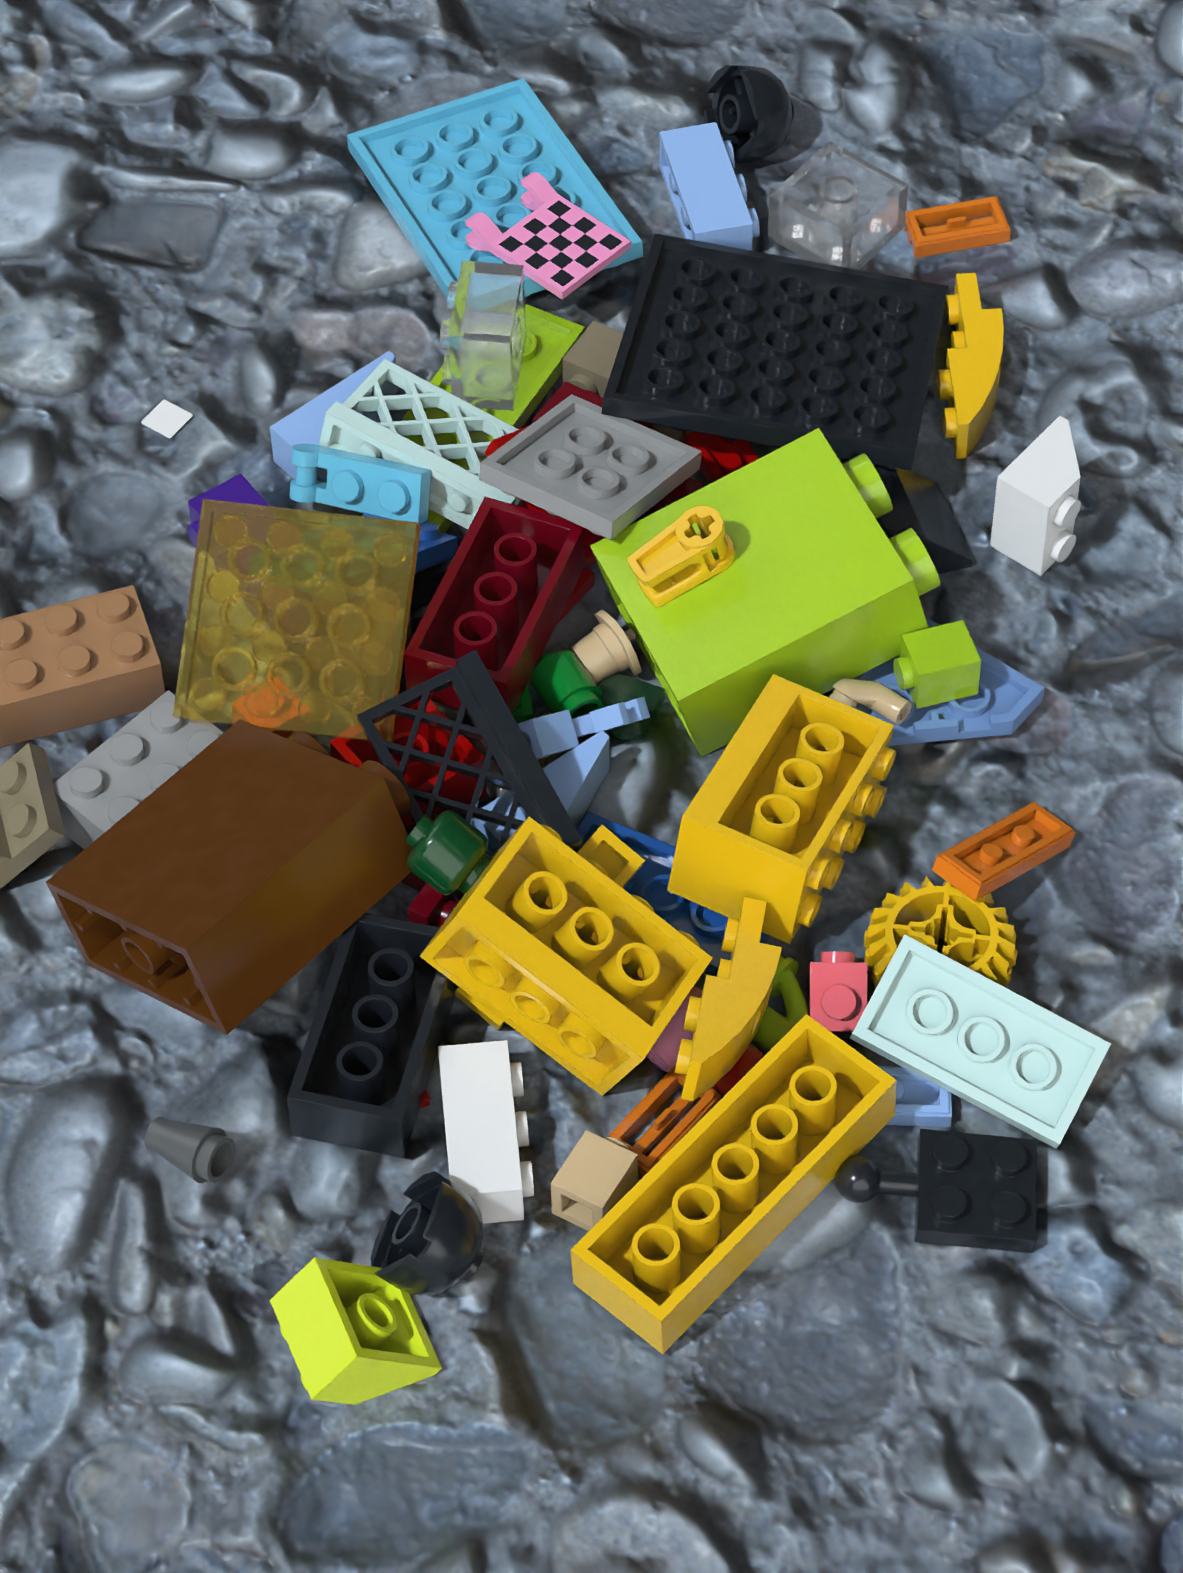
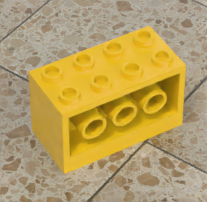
M773 674L682 816L667 891L726 917L739 919L744 897L767 901L761 932L790 944L801 924L810 927L814 922L822 903L823 897L819 894L823 887L829 890L834 888L844 865V859L841 858L844 852L847 851L853 854L856 851L866 827V823L863 822L866 815L875 818L882 806L887 788L880 785V781L886 779L896 757V750L889 748L895 725Z
M530 816L495 853L484 871L465 893L420 955L427 963L601 1096L606 1094L644 1060L713 958L700 948L698 942L690 934L676 930L655 914L652 906L646 900L629 894L611 880L607 872L599 864L581 857L563 843L562 838L555 830L549 826L537 823Z

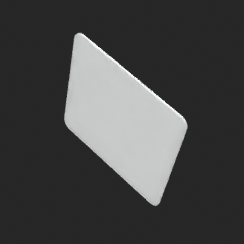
M162 400L141 423L167 438H172L193 415L167 400Z

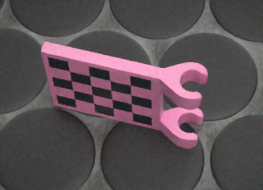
M537 172L528 174L520 181L521 186L528 190L521 195V203L529 210L534 211L502 234L494 222L482 212L475 213L465 221V225L473 230L466 236L468 246L477 251L491 252L562 300L631 248V241L557 194L549 182Z

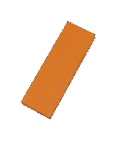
M1032 802L938 854L932 871L975 902L1069 848L1076 832L1039 804Z

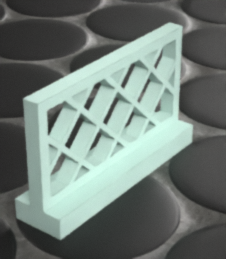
M386 359L378 365L343 404L336 401L326 411L319 441L320 446L430 469L428 509L466 529L471 525L484 497L520 507L524 505L518 497L508 495L502 490L479 480L480 462L478 457H487L484 452L490 442L472 443L468 433L469 431H483L496 439L519 429ZM387 380L404 389L406 394L383 396L380 386ZM438 407L449 413L450 418L427 419L424 408ZM412 409L416 420L392 421L389 410ZM377 411L381 422L377 423L358 412ZM456 432L460 444L437 445L433 434ZM422 435L425 446H420L403 436ZM466 458L470 470H465L447 459Z

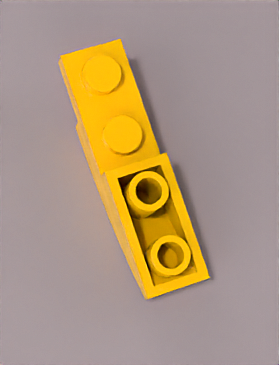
M976 273L956 274L954 294L946 295L945 312L947 325H955L956 331L951 333V348H947L946 368L944 370H937L936 378L938 400H947L948 408H943L942 411L943 435L945 439L953 438L956 459L966 458L981 438L994 409L1000 381L1004 336L1002 308L982 309Z
M744 897L739 919L728 917L721 951L732 953L731 959L720 958L717 975H706L701 998L691 995L689 997L683 1030L693 1032L692 1040L681 1039L674 1073L685 1075L681 1099L693 1101L712 1088L732 1069L743 1055L760 1026L767 1009L782 947L760 943L767 901Z

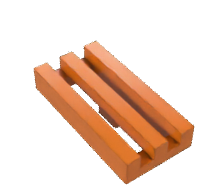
M997 196L906 211L902 215V226L904 231H908L907 239L910 245L913 244L912 252L915 258L1010 242L1011 229Z
M675 1066L607 1136L620 1140L632 1152L638 1154V1170L640 1171L641 1178L721 1100V1094L712 1088L700 1095L699 1097L702 1099L648 1156H645L698 1099L696 1098L693 1101L681 1099L680 1095L669 1108H666L659 1115L654 1124L633 1146L629 1145L627 1142L681 1085H684L685 1075L674 1073Z

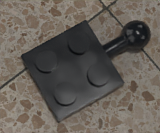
M920 1129L917 1141V1173L880 1170L873 1160L864 1156H853L846 1159L837 1170L835 1175L837 1190L843 1198L850 1202L864 1203L873 1199L878 1193L916 1197L914 1242L1033 1253L1036 1243V1139Z

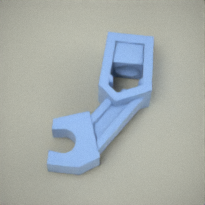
M640 697L607 706L571 719L568 709L519 723L518 726L538 760L577 747L579 745L577 738L598 733L601 730L608 731L650 718L645 698Z

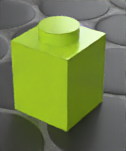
M964 620L901 634L900 657L894 659L893 668L899 688L901 690L908 689L916 709L977 695L982 660Z

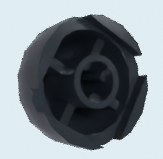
M725 65L717 70L710 80L706 92L714 93L712 108L704 109V123H717L722 140H730L732 144L735 163L762 160L778 150L789 133L794 118V107L783 82L765 68L747 65Z
M436 1171L424 1174L403 1193L412 1201L406 1206L402 1214L399 1215L391 1210L385 1218L375 1239L370 1258L371 1266L382 1268L375 1272L378 1277L396 1288L413 1295L437 1294L450 1289L461 1279L465 1281L470 1279L480 1267L484 1257V1251L481 1249L484 1236L482 1214L474 1199L458 1185Z

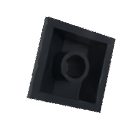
M874 465L893 506L892 511L876 519L888 539L912 528L925 546L938 575L972 567L973 560L939 484L910 470L899 468L885 469Z

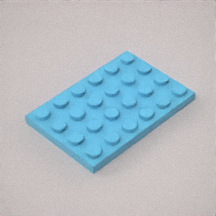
M524 78L347 135L348 149L459 318L545 290L544 287L491 252L474 250L466 242L467 234L473 230L465 225V221L477 212L486 214L503 234L534 211L522 205L521 195L528 190L520 184V181L532 172L541 174L557 194L631 241V248L602 270L643 257L642 240Z

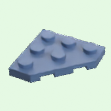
M925 617L929 628L939 626V624ZM976 647L982 660L978 694L916 709L908 689L901 690L897 684L893 661L895 658L900 657L898 655L854 679L879 682L912 703V707L907 718L900 725H895L860 703L857 704L855 709L895 725L890 746L1010 735L1043 701L1045 687Z

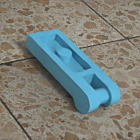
M303 443L292 446L291 462L293 465H296V479L290 481L289 497L291 500L303 503L317 502L416 525L428 520L430 469L315 444ZM317 467L327 469V482L316 480Z

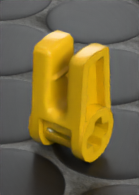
M696 506L684 512L679 519L631 554L627 560L645 597L658 608L709 578L726 571L735 559L736 549L730 536L725 533V524L720 513L712 507ZM694 523H697V526L700 530V533L696 534L694 531ZM714 548L719 555L718 559H715L711 552Z

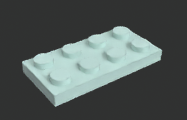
M907 935L903 936L849 1038L1054 1148L1060 1145L1111 1043Z

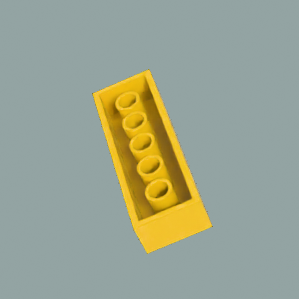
M806 1014L570 1250L573 1284L661 1354H664L835 1178L837 1170L846 1159L856 1156L895 1116L897 1080Z

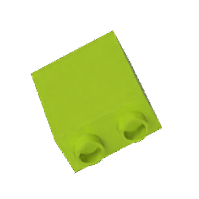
M819 428L629 525L613 539L604 538L590 545L614 604L627 627L631 628L636 635V638H634L701 757L731 741L773 674L823 695L835 689L832 685L842 678L854 679L900 655L901 634L929 628L919 596L941 586V583L925 546L912 528L888 539L876 519L892 511L893 506L874 465L865 453L841 464ZM696 506L714 508L720 513L725 524V533L730 536L736 549L732 565L726 571L709 578L658 608L655 607L642 592L637 578L629 566L628 557L679 519L687 510ZM694 523V531L696 534L700 533V530L697 526V523ZM714 548L711 550L714 558L718 559L719 555L716 549Z

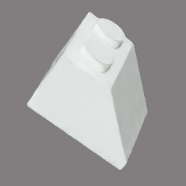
M1059 416L997 477L990 546L1040 576L1055 561L1063 562L1071 553L1076 542L1073 530L1075 518L1081 507V502L1078 500L1081 476L1069 421L1064 417Z

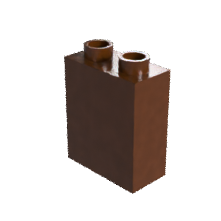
M240 719L48 879L46 884L88 966L228 1035L411 873L407 868L406 860L412 847L404 842L408 834L402 822V819L411 811V801L407 791L397 777L378 762L367 760L357 768L331 757L326 749L307 733L295 731L285 738Z

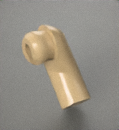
M842 678L832 685L835 689L829 696V698L856 708L857 704L860 703L895 725H900L907 718L912 707V703L876 681Z

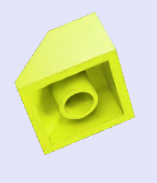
M314 1257L270 1299L280 1324L281 1334L289 1345L300 1371L302 1384L308 1391L311 1400L356 1405L432 1377L442 1369L410 1294L378 1277L375 1272L382 1268Z

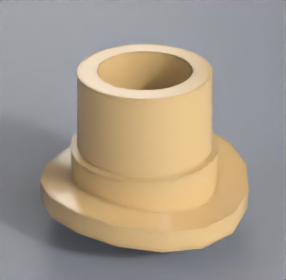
M604 610L595 613L594 616L600 624L592 628L593 631L571 646V649L578 656L596 684L618 671H624L628 667L635 676L641 673L642 670L637 655L630 642L636 638L632 629L630 628L624 632L616 620Z

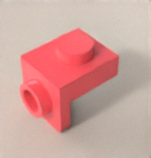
M821 952V962H810L808 965L809 1016L830 1032H853L867 1006V963L855 962V952Z

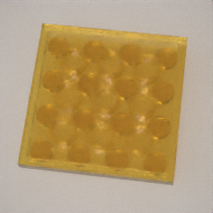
M203 499L172 717L234 725L241 719L268 730L302 731L310 735L368 741L357 721V715L399 694L421 525L410 521ZM391 715L375 723L383 740L392 742L396 715Z

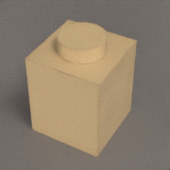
M585 1130L551 1182L552 1214L590 1231L638 1183V1154L632 1152L626 1144L616 1138H602Z

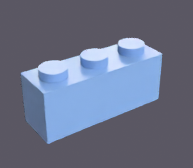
M713 122L659 132V167L684 239L752 251V239L759 237L760 233L758 216L755 208H747L746 206L747 190L742 174L734 173L735 159L730 140H722L717 123Z

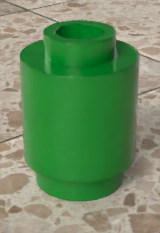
M568 650L552 651L539 659L531 676V684L551 714L569 709L571 719L604 708V704L601 701L602 692L574 652Z

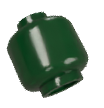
M452 810L442 812L434 821L424 814L404 840V842L412 847L406 860L407 868L441 895H450L457 889L465 894L492 859L485 853L489 844L485 834Z

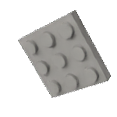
M571 394L480 462L479 480L502 490L508 495L516 496L544 509L552 515L560 516L588 529L596 535L604 536L611 540L700 469L702 451L629 419L601 414L602 407Z

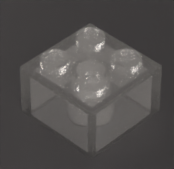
M828 141L769 195L768 238L808 261L860 270L905 227L909 184Z
M462 261L459 280L450 281L448 288L447 308L448 312H452L451 319L443 318L441 323L440 348L449 350V354H445L443 384L451 385L452 395L477 408L514 411L527 338L523 265Z

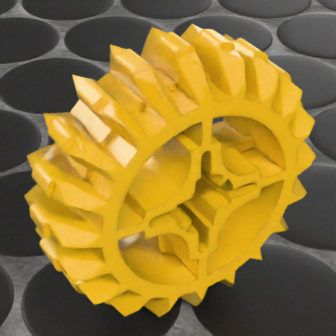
M926 876L921 883L920 889H916L905 882L900 889L899 896L887 893L882 901V908H874L870 916L868 930L864 934V947H866L864 963H867V971L872 972V981L875 989L904 935L935 951L938 950L939 940L943 939V955L1005 988L1011 980L1012 967L1016 965L1017 949H1015L1016 932L1014 925L1008 924L1006 908H994V900L991 893L974 902L947 881L943 883V886H934Z

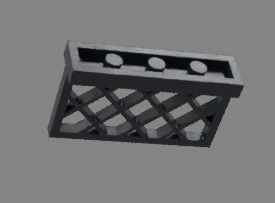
M476 650L456 659L455 667L357 715V721L381 765L391 771L407 791L411 801V811L408 814L415 826L424 816L417 801L428 804L425 814L431 819L437 806L467 815L465 820L472 824L475 817L505 827L497 849L498 851L509 839L511 830H517L524 822L515 819L518 808H520L525 819L530 816L537 823L549 826L560 835L563 843L576 853L581 849V836ZM452 686L461 702L456 721L425 713L430 696ZM420 701L418 710L408 708ZM466 713L474 727L463 724ZM391 715L414 720L406 746L383 740L375 723ZM421 723L452 732L444 758L413 749ZM459 734L482 740L487 754L482 769L451 760ZM390 753L402 756L399 768ZM409 759L440 767L432 794L410 788L407 785L404 775ZM492 759L500 774L489 771ZM447 770L478 779L470 805L439 796ZM485 781L509 788L514 799L508 816L477 807ZM487 850L485 852L491 858L495 855V852ZM458 889L452 893L457 903L465 895Z

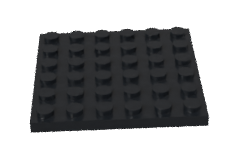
M655 233L603 396L601 414L625 418L634 422L642 421L669 426L677 431L691 430L718 435L732 441L746 440L768 444L777 449L819 428L839 460H851L865 453L872 464L881 468H899L911 471L949 286Z

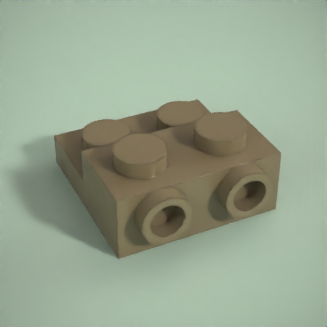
M29 742L0 766V889L66 836L45 749Z

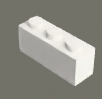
M507 1040L438 1046L449 1180L474 1199L481 1211L483 1224L524 1220L523 1197L534 1196L532 1163L531 1161L520 1162L518 1147L529 1146L526 1111L515 1112L513 1097H524L521 1062L510 1063Z

